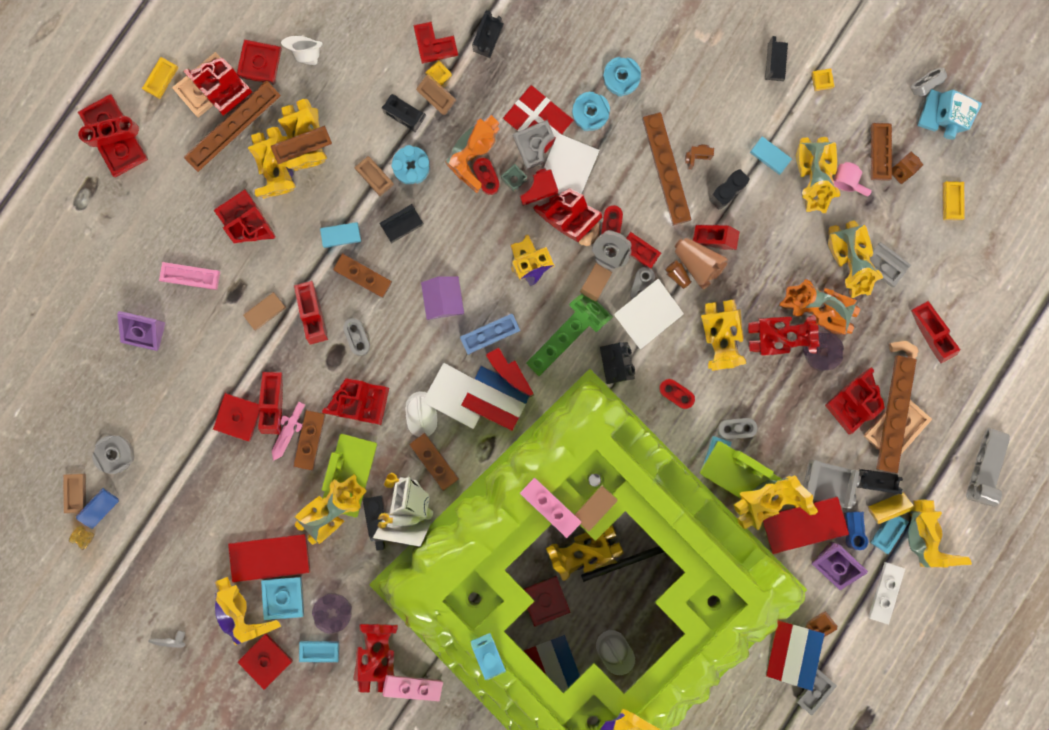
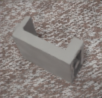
M809 460L803 487L813 495V500L815 501L838 496L841 507L851 509L856 502L855 490L860 484L861 477L857 470Z

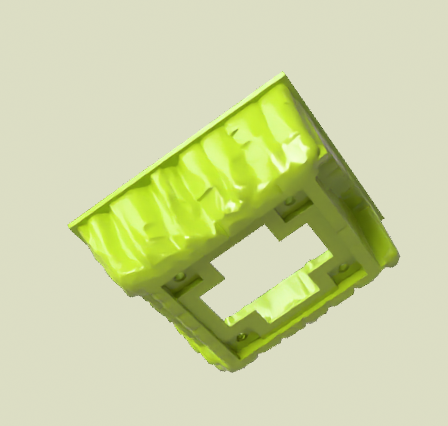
M591 369L575 382L430 524L421 546L409 545L369 584L405 622V625L412 629L507 730H600L606 721L615 720L622 709L634 713L660 730H672V727L678 726L685 719L687 711L694 704H702L709 699L710 688L718 686L720 678L729 669L749 657V649L756 642H761L767 635L776 630L778 619H787L799 609L800 605L805 601V592L807 591L792 573L748 529H743L738 524L735 515ZM592 474H597L600 477V482L596 486H592L589 483V477ZM534 478L574 515L603 485L618 501L590 531H587L581 524L580 526L596 541L626 511L684 571L655 601L684 634L625 693L595 663L563 693L504 632L534 602L505 569L552 524L520 494ZM471 593H478L481 600L478 603H473L470 601L469 595ZM715 595L717 597L716 604L709 606L708 598ZM491 633L506 672L485 680L470 641ZM591 716L598 718V722L594 725L587 723L588 718Z

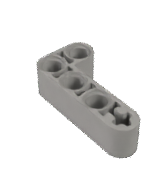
M991 428L985 431L966 493L968 500L994 507L1000 503L1002 492L996 489V485L1008 448L1009 434Z

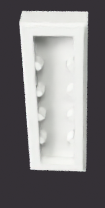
M884 562L868 618L889 625L905 568Z

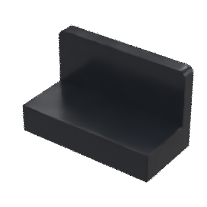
M772 36L767 48L765 80L784 82L788 43L776 42L777 36Z
M413 204L379 223L391 244L424 225Z

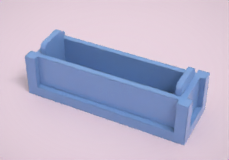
M512 313L461 336L460 339L467 354L470 355L512 334L519 333L520 329Z

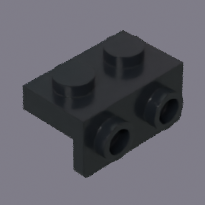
M619 342L600 347L606 384L635 379V367L631 360L632 350L628 342Z

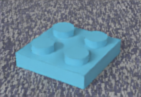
M302 577L261 581L264 620L304 616Z

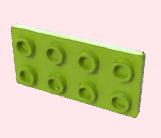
M340 434L336 451L331 453L322 486V491H324L323 498L327 497L330 493L329 486L334 479L342 483L352 475H355L357 483L366 489L377 448L376 442ZM363 496L359 500L360 507L362 504ZM360 509L356 512L350 511L343 514L356 518L359 515Z
M721 441L716 443L700 471L702 476L740 498L741 492L753 491L758 485L767 480H782V478L773 474L774 471Z

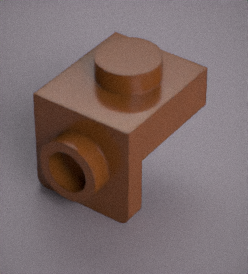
M705 144L698 145V147L692 146L685 155V164H688V169L692 170L695 159L711 160L714 156V148H710L709 145Z
M911 151L892 167V175L900 184H903L924 164Z
M824 611L808 621L805 628L824 633V637L836 631L838 626L828 613Z

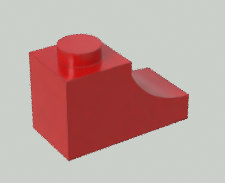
M544 168L535 172L532 187L520 196L522 206L558 194V188L551 169L546 170Z
M696 225L693 241L702 246L721 250H737L740 231L729 225Z

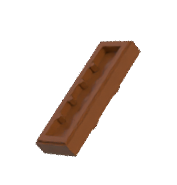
M872 123L871 180L890 181L892 179V123Z
M324 125L270 147L277 164H281L331 145L332 142Z
M343 253L333 268L335 272L381 298H384L392 284V281Z
M306 410L293 467L314 470L326 414Z
M426 433L409 444L443 491L459 480Z

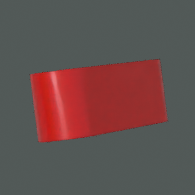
M120 116L85 125L79 129L78 136L88 146L99 147L135 137L139 133V126L128 116ZM130 124V128L125 130V126ZM112 128L111 133L106 135L107 130ZM93 133V137L88 140V136Z

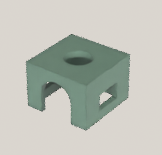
M513 164L501 176V180L515 192L528 180V177L516 164ZM516 176L518 181L516 183L511 182V177Z

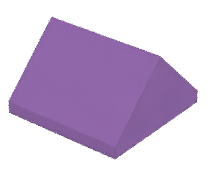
M458 276L435 277L421 282L427 320L464 314Z
M121 311L117 313L121 343L158 351L165 322Z
M830 542L812 562V565L839 590H842L868 572L846 550L834 542Z

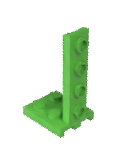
M583 294L579 295L569 304L575 313L526 364L538 376L542 375L589 326L595 332H598L613 316L598 301L595 302Z

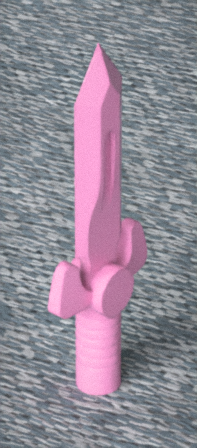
M298 401L290 418L285 415L282 416L281 424L284 425L287 420L288 424L283 427L272 449L273 461L283 456L295 432L294 426L297 425L296 432L302 429L303 424L299 423L298 419L305 407L304 403Z

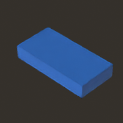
M102 488L76 516V519L90 529H93L119 502V498Z

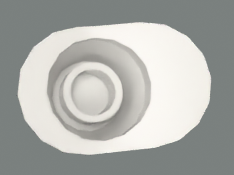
M290 36L281 42L283 47L292 50L297 62L309 65L317 64V59L320 55L319 48L323 45L322 42L303 36Z
M420 391L413 393L408 398L405 407L408 429L417 437L424 433L430 436L437 427V411L435 408L422 402L427 393Z
M614 630L603 632L597 639L596 649L604 665L615 675L629 673L635 664V656L626 639L621 633Z

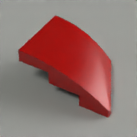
M223 57L215 59L210 63H203L200 68L191 71L185 69L183 71L223 116L252 93L251 89L239 78L233 67Z
M246 189L213 210L224 224L222 228L234 244L276 238L269 223Z
M572 189L549 198L550 202L541 206L537 204L533 207L534 211L546 222L576 242H579L603 218L600 211L587 205L584 195Z
M872 367L855 378L825 404L826 408L848 435L853 434L864 422L873 420L885 408L883 399L880 396L879 385H876L874 380V369Z
M346 378L340 385V389L332 396L333 399L329 405L323 408L322 413L382 425L390 388Z

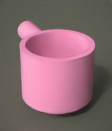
M850 162L838 165L833 178L835 187L848 192L857 191L867 197L871 194L870 189L859 184L862 175L859 166Z

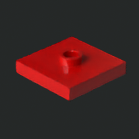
M244 39L237 69L239 78L263 83L268 81L274 85L282 52L281 46Z
M225 393L212 430L250 442L260 415L259 404Z
M557 575L523 588L534 600L527 608L534 627L571 613Z
M267 633L237 661L263 690L293 662Z

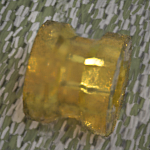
M80 525L71 534L69 542L72 544L76 543L81 550H84L92 542L95 534L91 531L87 532L85 527Z

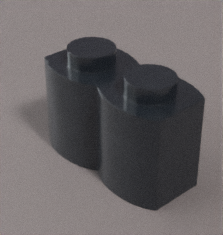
M741 169L734 171L725 183L716 188L709 201L718 210L724 208L734 196L738 195L746 187L750 178Z

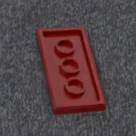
M112 94L78 111L84 125L124 116ZM129 124L125 126V130L130 128ZM112 128L107 130L106 135L111 133ZM136 136L97 147L112 176L115 178L148 160Z
M838 496L813 502L818 513L809 515L801 507H794L779 511V514L763 520L772 554L849 535Z
M306 534L228 544L232 583L310 573Z

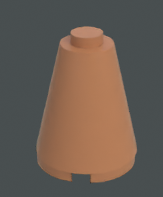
M689 238L680 239L675 245L676 255L702 289L707 288L711 284L709 280L717 279L728 264L726 257Z

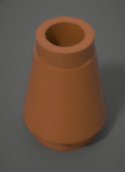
M675 260L666 267V275L683 289L692 283L682 263Z

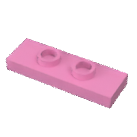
M162 262L159 281L217 290L220 271Z
M536 478L520 493L566 538L582 523Z
M386 675L382 695L393 698L440 701L443 681Z

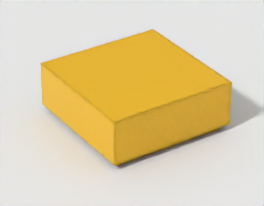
M439 60L425 72L426 75H430L440 85L452 76V73Z
M831 68L811 73L814 91L833 89L835 87Z

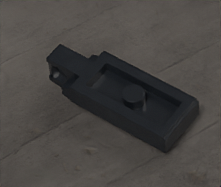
M383 496L363 498L370 541H375L376 551L386 549L384 540L373 538L379 528L377 526L378 523L382 522V519L378 520V517L385 513Z

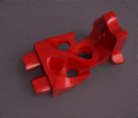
M815 315L808 316L802 324L790 325L792 317L758 318V321L748 323V333H759V340L749 341V351L760 352L762 356L790 353L791 348L797 346H807L808 352L817 353V347H820L819 329ZM783 322L785 326L778 329L775 327V324ZM793 332L796 334L797 339L789 340L787 334ZM781 342L783 347L780 349L775 348V343Z
M359 624L360 632L364 634L363 649L362 647H357L353 680L357 681V688L360 693H369L371 682H377L376 692L382 693L386 675L394 676V651L390 650L388 639L391 634H396L398 625ZM376 643L381 644L378 652L373 651V646ZM363 656L365 658L366 665L362 663ZM384 657L387 658V664L385 666L382 665V659Z

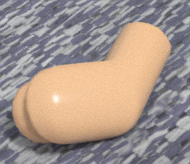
M597 223L579 241V244L584 246L592 245L599 237L601 223Z
M908 341L889 343L891 352L903 350L909 358L915 359L918 356L917 346Z

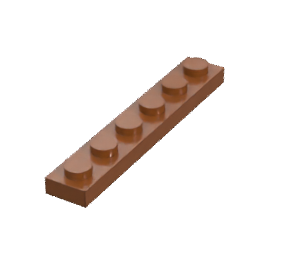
M265 81L183 158L199 172L281 95L268 81Z
M659 112L644 116L642 121L672 226L689 222L692 219L662 114Z
M899 355L895 356L876 470L898 473L917 359Z

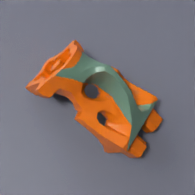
M492 115L485 121L481 118L477 120V124L466 131L453 147L452 155L445 161L451 171L476 193L481 189L482 183L473 175L467 163L478 155L489 152L495 144V135L500 131V128L498 127L499 122Z
M805 279L801 285L787 287L786 297L779 304L782 308L794 310V316H802L805 312L815 315L818 325L828 329L831 333L843 335L853 333L854 324L850 323L851 317H857L860 312V308L856 305L857 300L824 288V291L821 292L808 279ZM824 303L825 307L819 310V307ZM828 317L831 318V322H830V323H829L828 320H827Z

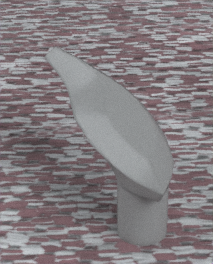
M178 630L175 640L170 638L149 639L148 642L159 646L181 648L185 646L183 639L186 632Z

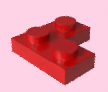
M432 21L413 25L422 64L458 56L454 35L435 39Z

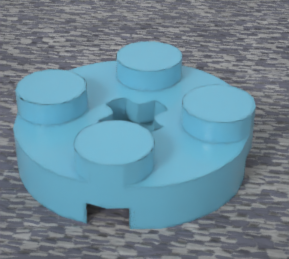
M616 57L609 61L605 67L603 75L604 84L610 92L619 97L631 94L639 86L641 70L633 59ZM619 72H620L621 74H623V73H626V74H627V75L625 76V78H626L625 80H622V79L620 80V79H618V77H619L618 73H619Z
M585 92L577 97L573 105L572 116L575 123L582 130H598L608 121L610 106L607 99L601 94ZM588 107L596 110L593 116L586 113Z
M411 145L398 150L393 157L391 165L396 178L400 182L409 185L421 183L426 179L430 170L427 154L422 149ZM414 161L415 169L410 168L408 170L407 163Z

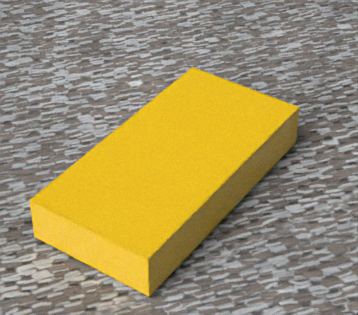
M160 57L142 89L161 99L179 67Z
M945 181L943 183V220H964V182Z
M904 492L868 506V511L878 524L914 510V505Z

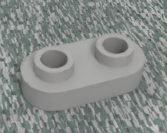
M937 68L912 84L911 90L913 94L924 96L933 87L944 83L947 78L945 68Z
M643 267L637 271L630 294L631 300L637 296L638 292H642L654 282L655 274L652 269ZM642 274H648L649 279L644 280Z
M354 318L347 320L344 323L343 330L351 351L358 356L366 355L370 350V342L363 324ZM354 325L357 326L356 332L351 331V327ZM359 343L364 344V348L362 350L358 349Z
M750 418L724 420L718 425V433L724 439L749 438L757 432V424ZM745 424L749 426V430L747 432L743 429V426ZM725 426L730 427L729 433L724 431Z

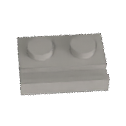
M882 242L877 244L873 250V256L870 257V261L875 269L879 270L883 275L881 280L892 288L897 285L911 266V264Z

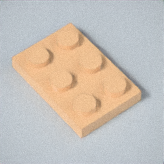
M215 52L203 63H210L221 57ZM187 76L172 87L198 118L213 106Z
M911 400L901 454L932 420ZM886 411L863 436L878 450H880Z

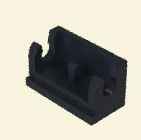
M485 11L472 43L473 52L491 58L504 26L500 16L495 18L490 11Z
M391 94L382 106L384 114L415 133L426 117L424 112L419 111L394 94Z
M859 469L861 480L857 488L902 494L903 489L899 487V483L903 481V478L898 476V474Z

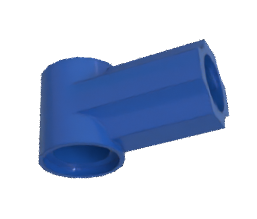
M845 512L846 525L849 532L845 540L846 545L850 549L864 550L869 543L868 537L865 534L864 512ZM856 536L860 538V544L858 546H855L854 544V538Z

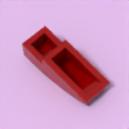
M313 281L294 285L306 340L310 345L328 340Z
M929 301L911 310L923 337L941 364L958 355L961 349L950 336V329Z
M499 347L486 354L493 368L506 382L527 396H534L515 360L508 364Z
M263 372L258 407L260 410L258 430L261 434H280L283 374L282 372Z

